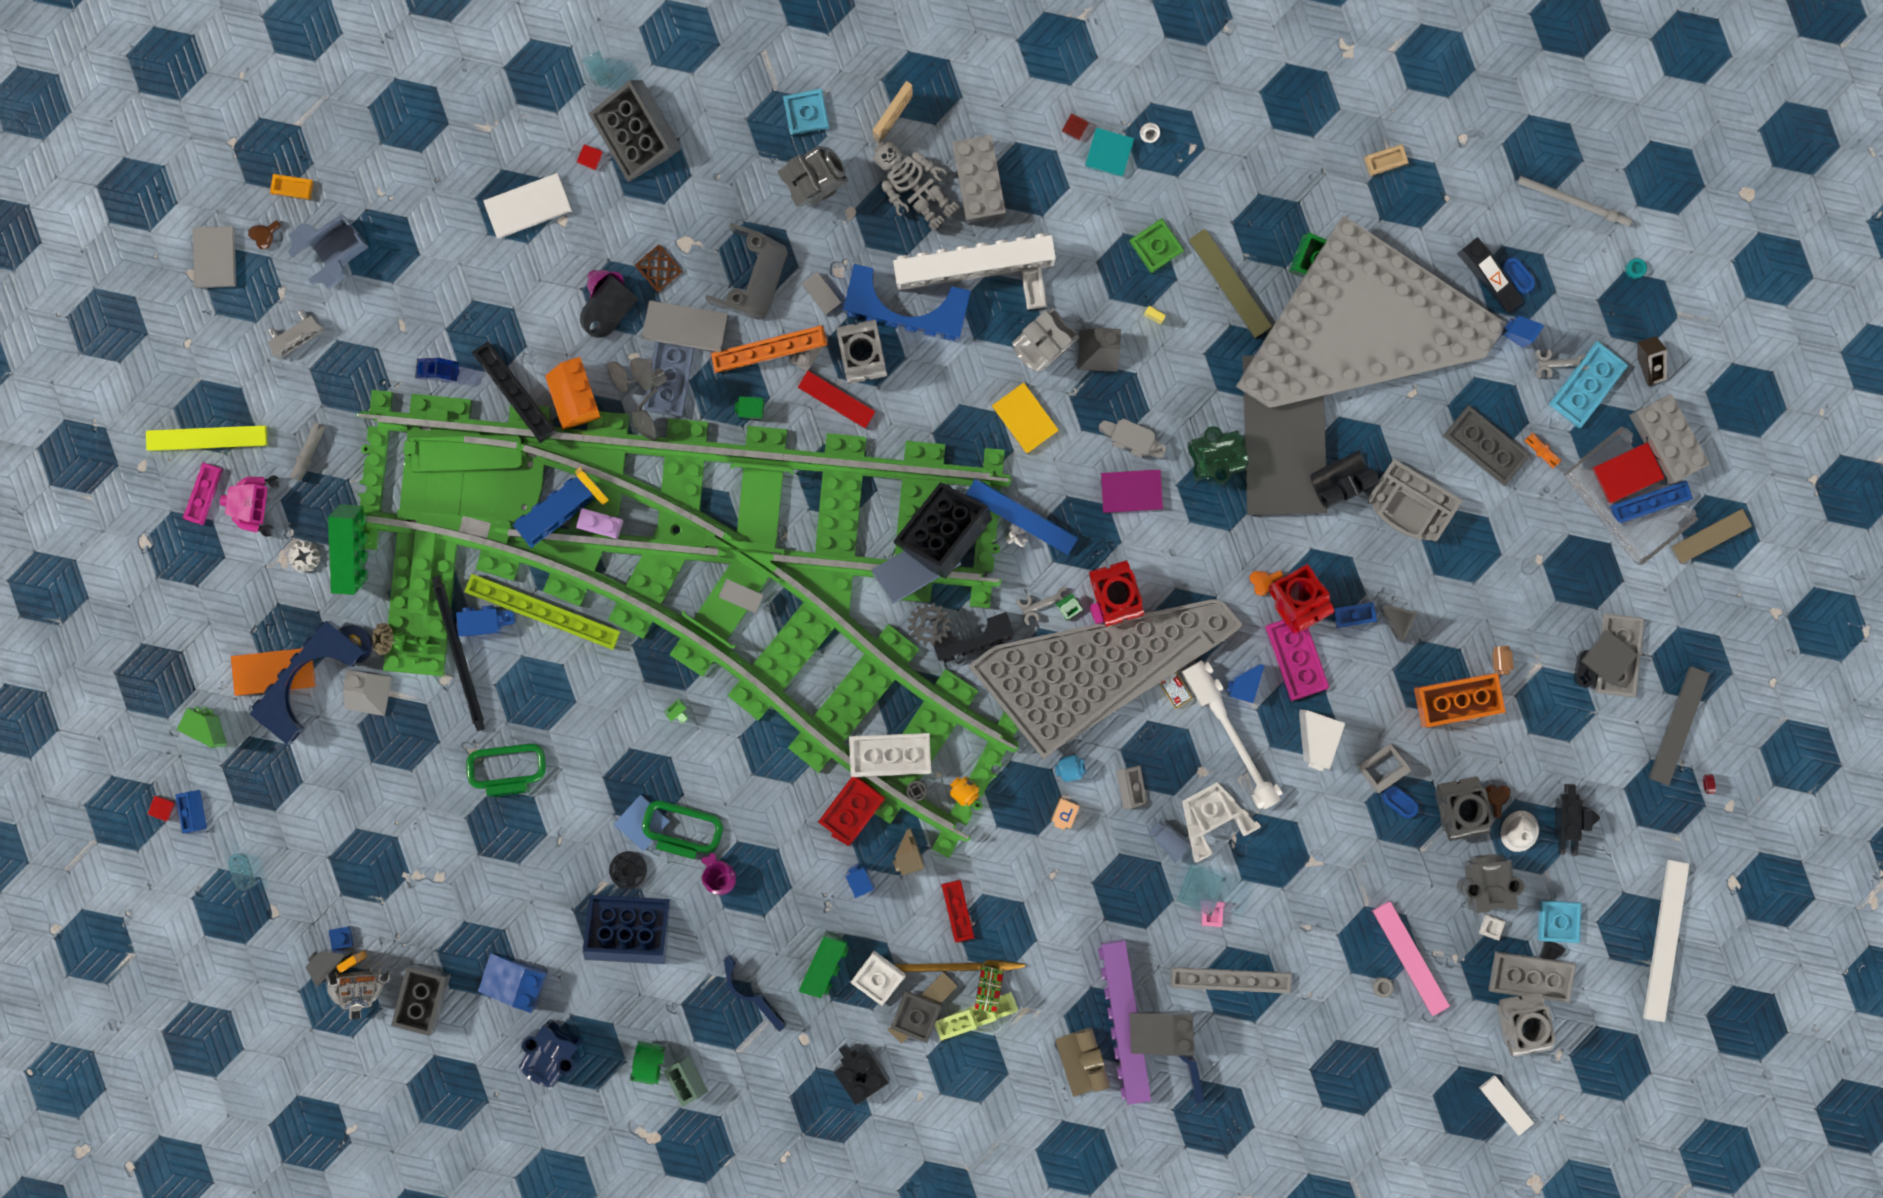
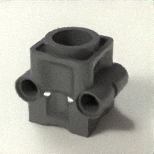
M816 146L805 155H798L787 162L786 166L777 171L781 180L789 187L791 198L796 206L807 205V207H812L821 200L834 195L837 192V188L848 182L844 165L838 155L831 148Z
M1478 776L1460 779L1458 782L1450 781L1437 784V791H1435L1436 801L1440 812L1442 829L1446 832L1449 841L1468 838L1469 835L1473 837L1490 833V826L1493 823L1487 792L1481 787ZM1468 799L1471 803V812L1466 818L1462 819L1459 815V807L1464 800Z
M1486 854L1470 857L1471 860L1464 861L1466 877L1458 881L1457 890L1460 894L1467 897L1468 909L1474 910L1476 913L1489 912L1495 908L1506 910L1518 909L1517 895L1523 892L1525 885L1522 879L1513 876L1510 859L1504 858L1503 854Z

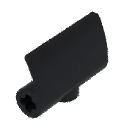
M1360 450L1310 475L1315 492L1326 509L1344 500L1348 501L1361 494L1362 491L1378 484L1376 472L1372 468L1366 469Z

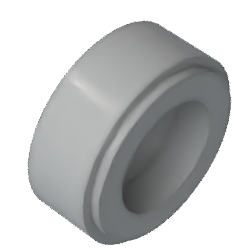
M1378 977L1372 984V990L1378 997L1386 998L1392 994L1393 984L1386 977Z

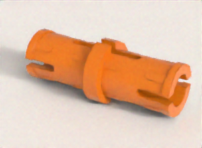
M1534 432L1524 440L1536 452V456L1541 457L1552 469L1562 461L1549 448L1550 445L1540 440Z

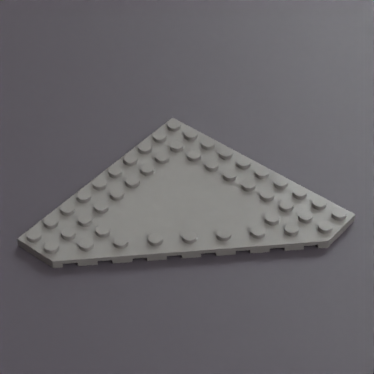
M1342 216L1236 387L1266 407L1272 408L1477 360L1488 355L1507 323L1346 216Z

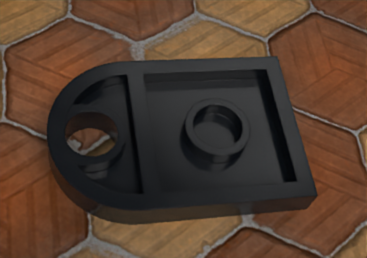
M609 275L582 309L580 314L582 329L595 338L609 335L639 298L613 276ZM597 321L596 327L590 330V325Z

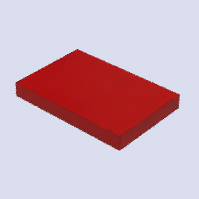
M1648 442L1592 467L1608 504L1665 479Z
M851 777L819 819L818 823L850 846L886 797L861 778Z

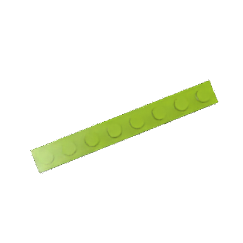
M471 574L464 591L467 594L611 650H614L621 633L619 630L475 574Z

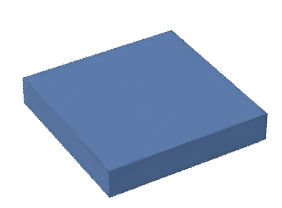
M641 794L614 825L644 851L653 840L647 838L642 831L643 817L648 805L651 803ZM656 809L652 815L650 829L653 832L660 833L669 824L670 820Z

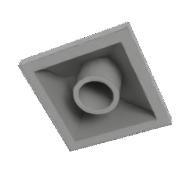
M347 670L343 687L345 709L385 716L392 677L357 670Z

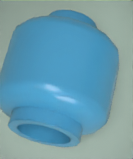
M1077 755L1061 757L1058 765H1055L1057 777L1061 776L1064 782L1081 780L1083 774L1086 773L1084 760Z

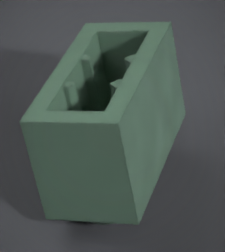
M690 1056L663 1071L682 1107L708 1092Z

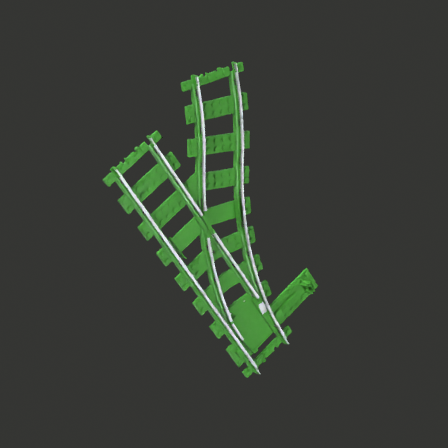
M372 390L370 411H361L356 414V417L374 419L377 422V427L368 426L367 440L370 445L364 444L361 447L362 453L369 455L364 461L363 479L359 481V484L366 485L367 489L365 493H358V496L361 498L360 506H364V513L367 514V521L364 525V532H367L365 549H378L379 531L397 533L388 624L393 631V644L390 651L384 656L383 671L444 676L448 636L432 587L434 586L432 578L441 576L451 607L457 546L461 545L481 550L476 570L515 581L520 563L550 573L543 589L545 593L581 607L588 589L617 602L608 620L642 639L646 636L652 622L676 635L680 640L670 653V656L704 677L715 661L738 678L740 681L727 696L758 721L772 706L800 731L788 748L818 773L831 758L850 772L849 746L844 741L894 680L924 701L902 734L929 733L931 762L957 723L988 741L969 777L979 787V797H982L991 778L996 777V774L991 772L992 766L998 765L1002 767L1001 759L1006 750L1010 752L1018 750L1019 742L1013 739L1018 728L1005 712H1003L998 724H995L968 708L978 693L977 689L946 669L936 684H932L907 665L919 651V648L889 624L878 638L875 639L849 615L853 576L874 577L871 570L887 561V559L855 556L863 476L902 480L897 527L898 536L940 482L943 484L970 486L976 477L1000 492L1001 487H1009L1011 484L1010 475L1002 474L1005 450L985 448L983 468L944 464L945 444L906 441L904 460L865 457L866 437L832 433L826 434L825 453L786 449L787 429L747 426L746 445L707 442L709 422L668 418L667 437H656L658 440L652 441L642 435L628 434L629 414L600 411L601 418L588 422L587 430H562V428L554 427L557 433L540 444L511 405L508 423L470 419L471 399L411 394L409 413L392 412L393 392ZM538 406L550 422L551 407ZM390 431L407 433V440L404 441L403 450L405 461L400 509L397 510V514L381 512ZM626 454L664 457L661 491L624 474ZM705 461L731 463V469L743 468L737 532L700 511ZM545 465L575 476V471L581 466L609 499L603 505L593 495L595 500L583 509L618 518L623 494L659 511L658 527L652 537L620 534L619 539L576 528L580 510L574 515L569 529L557 528L530 548L513 525L518 517L527 515L532 511V507L539 503L543 491ZM792 469L823 472L815 553L776 549L783 472H788L792 475L795 474ZM990 511L992 520L976 540L974 568L958 566L952 570L946 579L939 577L901 600L930 603L932 583L972 587L970 607L990 608L992 587H999L1002 579L983 578V572L993 573L994 557L991 555V552L993 554L1000 552V546L998 544L992 545V542L996 540L998 519L1001 516ZM676 526L680 527V532L678 534H675L673 532V529ZM897 545L895 548V556L903 552V550L899 548ZM603 552L642 555L627 585L596 572ZM686 560L730 564L694 619L688 616L686 611H682V616L662 605ZM772 578L803 601V604L753 665L730 649L736 648L737 645L727 642L748 610L718 597L726 579L760 593L768 579ZM835 628L864 655L812 717L783 690ZM923 774L859 777L886 797L874 814L891 824L902 807L940 830L932 847L936 852L950 858L959 839L964 842H968L971 839V836L955 827L957 822L967 826L973 814L971 808L973 807L975 810L982 808L980 800H975L970 806H961L956 801L951 813H948L924 798L920 801H913L908 797L907 787L909 783L914 780H920Z

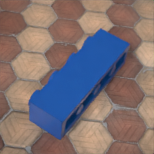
M577 476L574 479H568L558 491L554 490L547 497L548 499L544 502L535 504L531 509L532 511L527 515H521L516 519V523L513 526L530 548L595 500L593 494Z

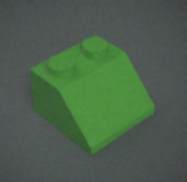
M198 706L187 708L176 729L177 731L211 748L225 747L227 744L219 716L213 714L214 710L206 706H202V708Z

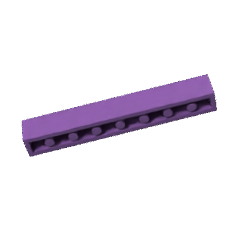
M1119 939L1100 942L1101 948H1098L1099 960L1104 962L1101 974L1102 979L1107 981V988H1104L1105 998L1110 1000L1111 1006L1107 1008L1109 1020L1113 1019L1114 1027L1110 1028L1112 1040L1116 1039L1117 1047L1114 1048L1115 1059H1119L1120 1067H1117L1119 1080H1123L1124 1086L1120 1087L1122 1100L1126 1099L1127 1105L1151 1101L1144 1054H1131L1129 1012H1137L1126 941Z

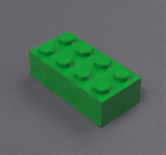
M339 504L328 516L331 593L355 595L368 580V570L365 569V563L368 560V552L365 551L367 532H364L367 514L364 513V506Z

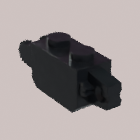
M1564 784V794H1560V798L1556 799L1555 837L1558 839L1559 855L1565 854L1566 840H1571L1572 856H1577L1579 840L1581 841L1583 800H1580L1579 795L1576 794L1575 784Z

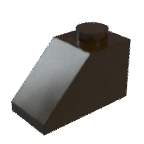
M1657 336L1637 342V358L1647 385L1651 386L1667 380L1666 347Z

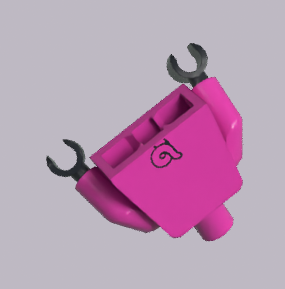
M272 475L268 479L259 476H247L237 482L236 486H230L227 495L220 497V505L225 507V514L231 516L232 521L240 529L254 533L261 532L265 537L272 536L265 533L266 527L274 529L272 525L259 526V524H263L268 489L264 485H269L274 489L280 487L279 485H271L273 479H279L277 476Z

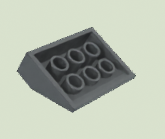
M629 80L589 113L628 182L666 161L681 149L680 144L643 80Z

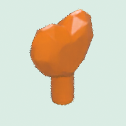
M1281 570L1272 574L1264 571H1254L1250 574L1249 579L1254 585L1255 593L1263 596L1269 592L1268 585L1283 578Z

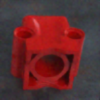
M1127 560L1112 564L1110 568L1105 566L1088 572L1091 580L1090 584L1096 602L1099 605L1105 627L1121 623L1125 618L1128 621L1144 616L1141 595L1134 573L1130 569ZM1113 582L1121 583L1127 592L1126 600L1120 605L1113 604L1107 597V588Z
M1308 564L1268 585V590L1275 600V610L1293 633H1299L1334 613L1329 592L1319 582Z

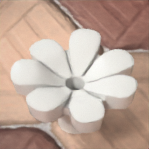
M1012 523L1009 526L1011 532L1006 537L1007 543L1011 544L1015 541L1020 547L1026 546L1025 542L1028 541V538L1023 535L1026 531L1022 528L1019 529L1018 526Z

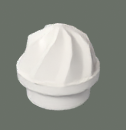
M1146 123L1140 130V136L1145 142L1152 143L1160 135L1159 127L1154 123Z

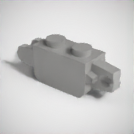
M1126 419L1119 420L1117 424L1105 420L1099 425L1100 432L1111 437L1109 441L1113 443V447L1120 450L1124 448L1131 450L1130 454L1138 458L1146 457L1147 455L1162 458L1167 447L1154 439L1153 431Z

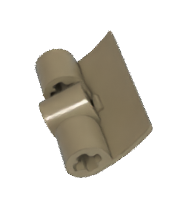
M1092 1028L1076 1031L1056 1039L1057 1048L1073 1097L1092 1090L1093 1092H1098L1110 1087L1104 1068V1059L1100 1048H1098Z

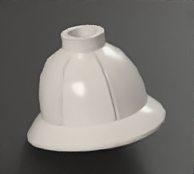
M1516 811L1510 814L1501 827L1502 843L1509 850L1515 852L1529 849L1535 843L1539 834V825L1536 818L1527 811Z

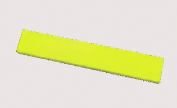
M265 425L146 431L147 451L268 446L267 426Z

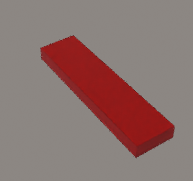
M809 371L806 372L797 387L864 429L867 428L876 413Z

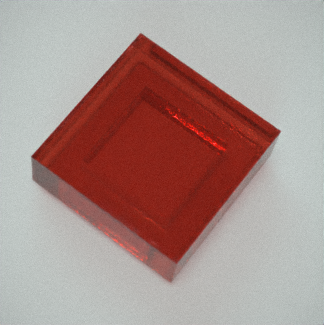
M1071 113L1062 129V133L1079 141L1089 122Z

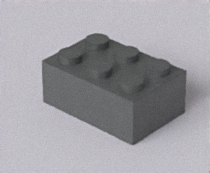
M413 963L407 966L391 1026L428 1036L435 1033L451 973Z

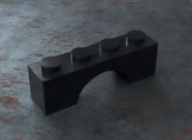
M1007 612L987 618L986 629L979 638L972 641H962L953 636L951 632H947L948 637L942 636L941 644L935 641L934 649L938 660H943L946 663L955 660L954 655L962 653V656L974 653V648L981 647V650L992 647V642L999 640L1000 643L1012 640L1011 635H1014Z

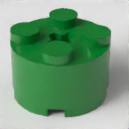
M637 1041L630 1081L650 1085L658 1084L661 1067L658 1064H663L665 1047H661V1044Z

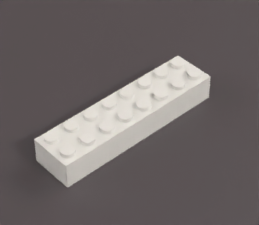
M1047 233L1035 235V238L1031 239L1023 236L1015 238V241L1012 242L998 240L993 245L979 243L974 248L960 246L955 251L949 252L948 249L937 250L936 254L928 255V252H921L916 254L917 257L911 258L908 255L898 256L897 260H893L897 291L1020 272L1021 270L1039 267H1052L1056 257L1052 235L1047 236Z

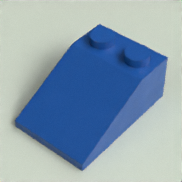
M490 953L478 992L511 1007L532 1013L536 1009L548 971Z

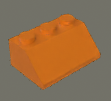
M581 357L561 362L545 375L562 430L601 418Z

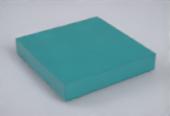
M1096 127L1085 167L1123 178L1134 138Z

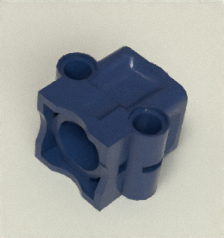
M549 1019L546 1024L542 1025L541 1029L532 1031L522 1041V1049L526 1054L518 1068L531 1081L544 1087L553 1088L562 1075L571 1074L580 1064L581 1056L577 1050L584 1039L575 1034L566 1033L559 1024Z

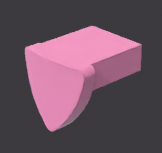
M1211 899L1201 900V905H1203L1201 925L1222 927L1225 902Z

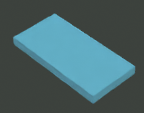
M1596 341L1548 405L1576 427L1582 428L1629 365L1599 341ZM1584 366H1588V369L1581 370Z

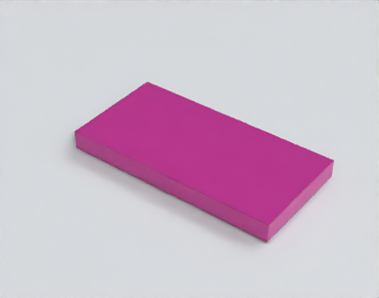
M1283 620L1265 626L1291 701L1330 688L1309 628L1299 633H1293Z

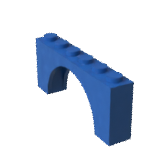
M857 264L853 265L843 312L847 314L846 317L851 319L862 317L866 318V321L876 319V324L878 321L886 323L885 326L890 328L901 326L905 327V331L916 333L918 330L923 331L924 335L929 337L940 335L944 336L943 339L955 342V339L960 340L970 290L951 286L944 302L934 311L917 317L902 316L885 307L877 297L873 287L874 269Z

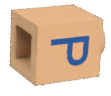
M1060 798L1051 818L1055 822L1054 826L1063 830L1066 827L1071 829L1080 806Z

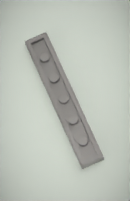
M1171 967L1170 987L1291 993L1292 973Z

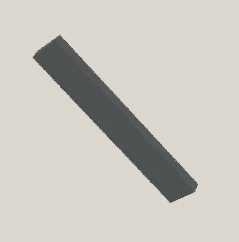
M1689 666L1649 774V779L1668 786L1670 785L1710 673Z

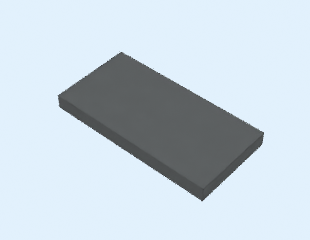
M1469 405L1465 407L1442 436L1502 486H1506L1530 456Z

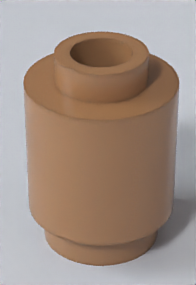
M1510 646L1493 647L1494 672H1498V675L1511 674L1510 670H1514V663Z

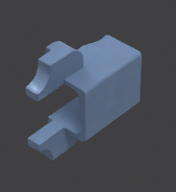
M343 214L319 230H316L309 224H301L288 235L292 242L291 248L288 251L290 256L294 257L306 247L311 246L324 262V268L308 280L313 285L322 283L328 289H331L345 277L343 266L369 247L350 220Z

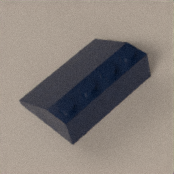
M590 895L582 950L585 960L665 964L670 899Z

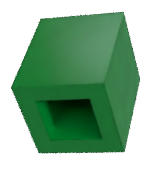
M739 397V402H735V413L738 414L740 419L763 420L765 400L763 398Z

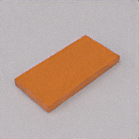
M303 648L231 656L234 696L264 693L270 684H274L278 680L277 675L283 668L287 669L291 664L290 659L297 652L300 653ZM313 660L297 672L290 690L316 687Z

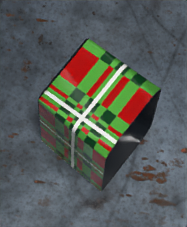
M982 964L974 1009L997 1013L1004 970Z

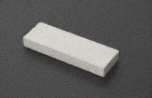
M1495 1075L1479 1087L1518 1136L1534 1124Z

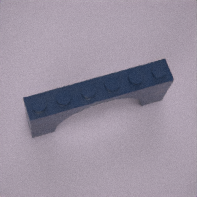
M322 621L316 627L315 635L312 638L309 637L302 646L304 648L301 652H297L290 659L291 664L287 669L283 668L277 675L278 680L274 684H270L264 691L265 696L261 700L258 699L251 707L253 710L250 715L286 745L293 744L305 729L296 719L290 704V688L297 672L310 661L322 657L334 658L346 663L350 667L357 666L368 652L367 649L332 621Z

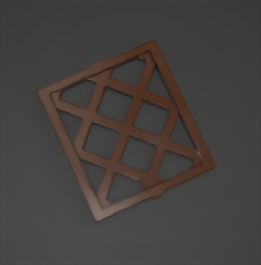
M660 244L635 264V267L657 292H660L683 272ZM659 250L658 257H651L652 253ZM661 251L666 255L667 258L661 257ZM648 259V266H641V263ZM651 260H658L657 267L650 266ZM661 260L668 261L667 268L660 267ZM670 261L676 268H670ZM641 269H647V276ZM650 269L657 270V277L650 276ZM660 270H667L666 277H659ZM669 271H677L672 278H669ZM650 279H656V286ZM659 280H666V283L658 287Z

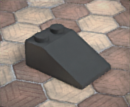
M1190 1010L1129 1012L1131 1054L1194 1055L1193 1014Z

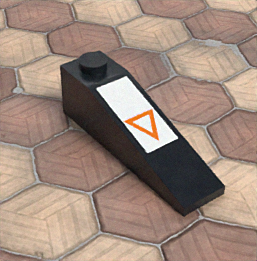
M1478 237L1457 253L1507 314L1524 301L1492 253Z

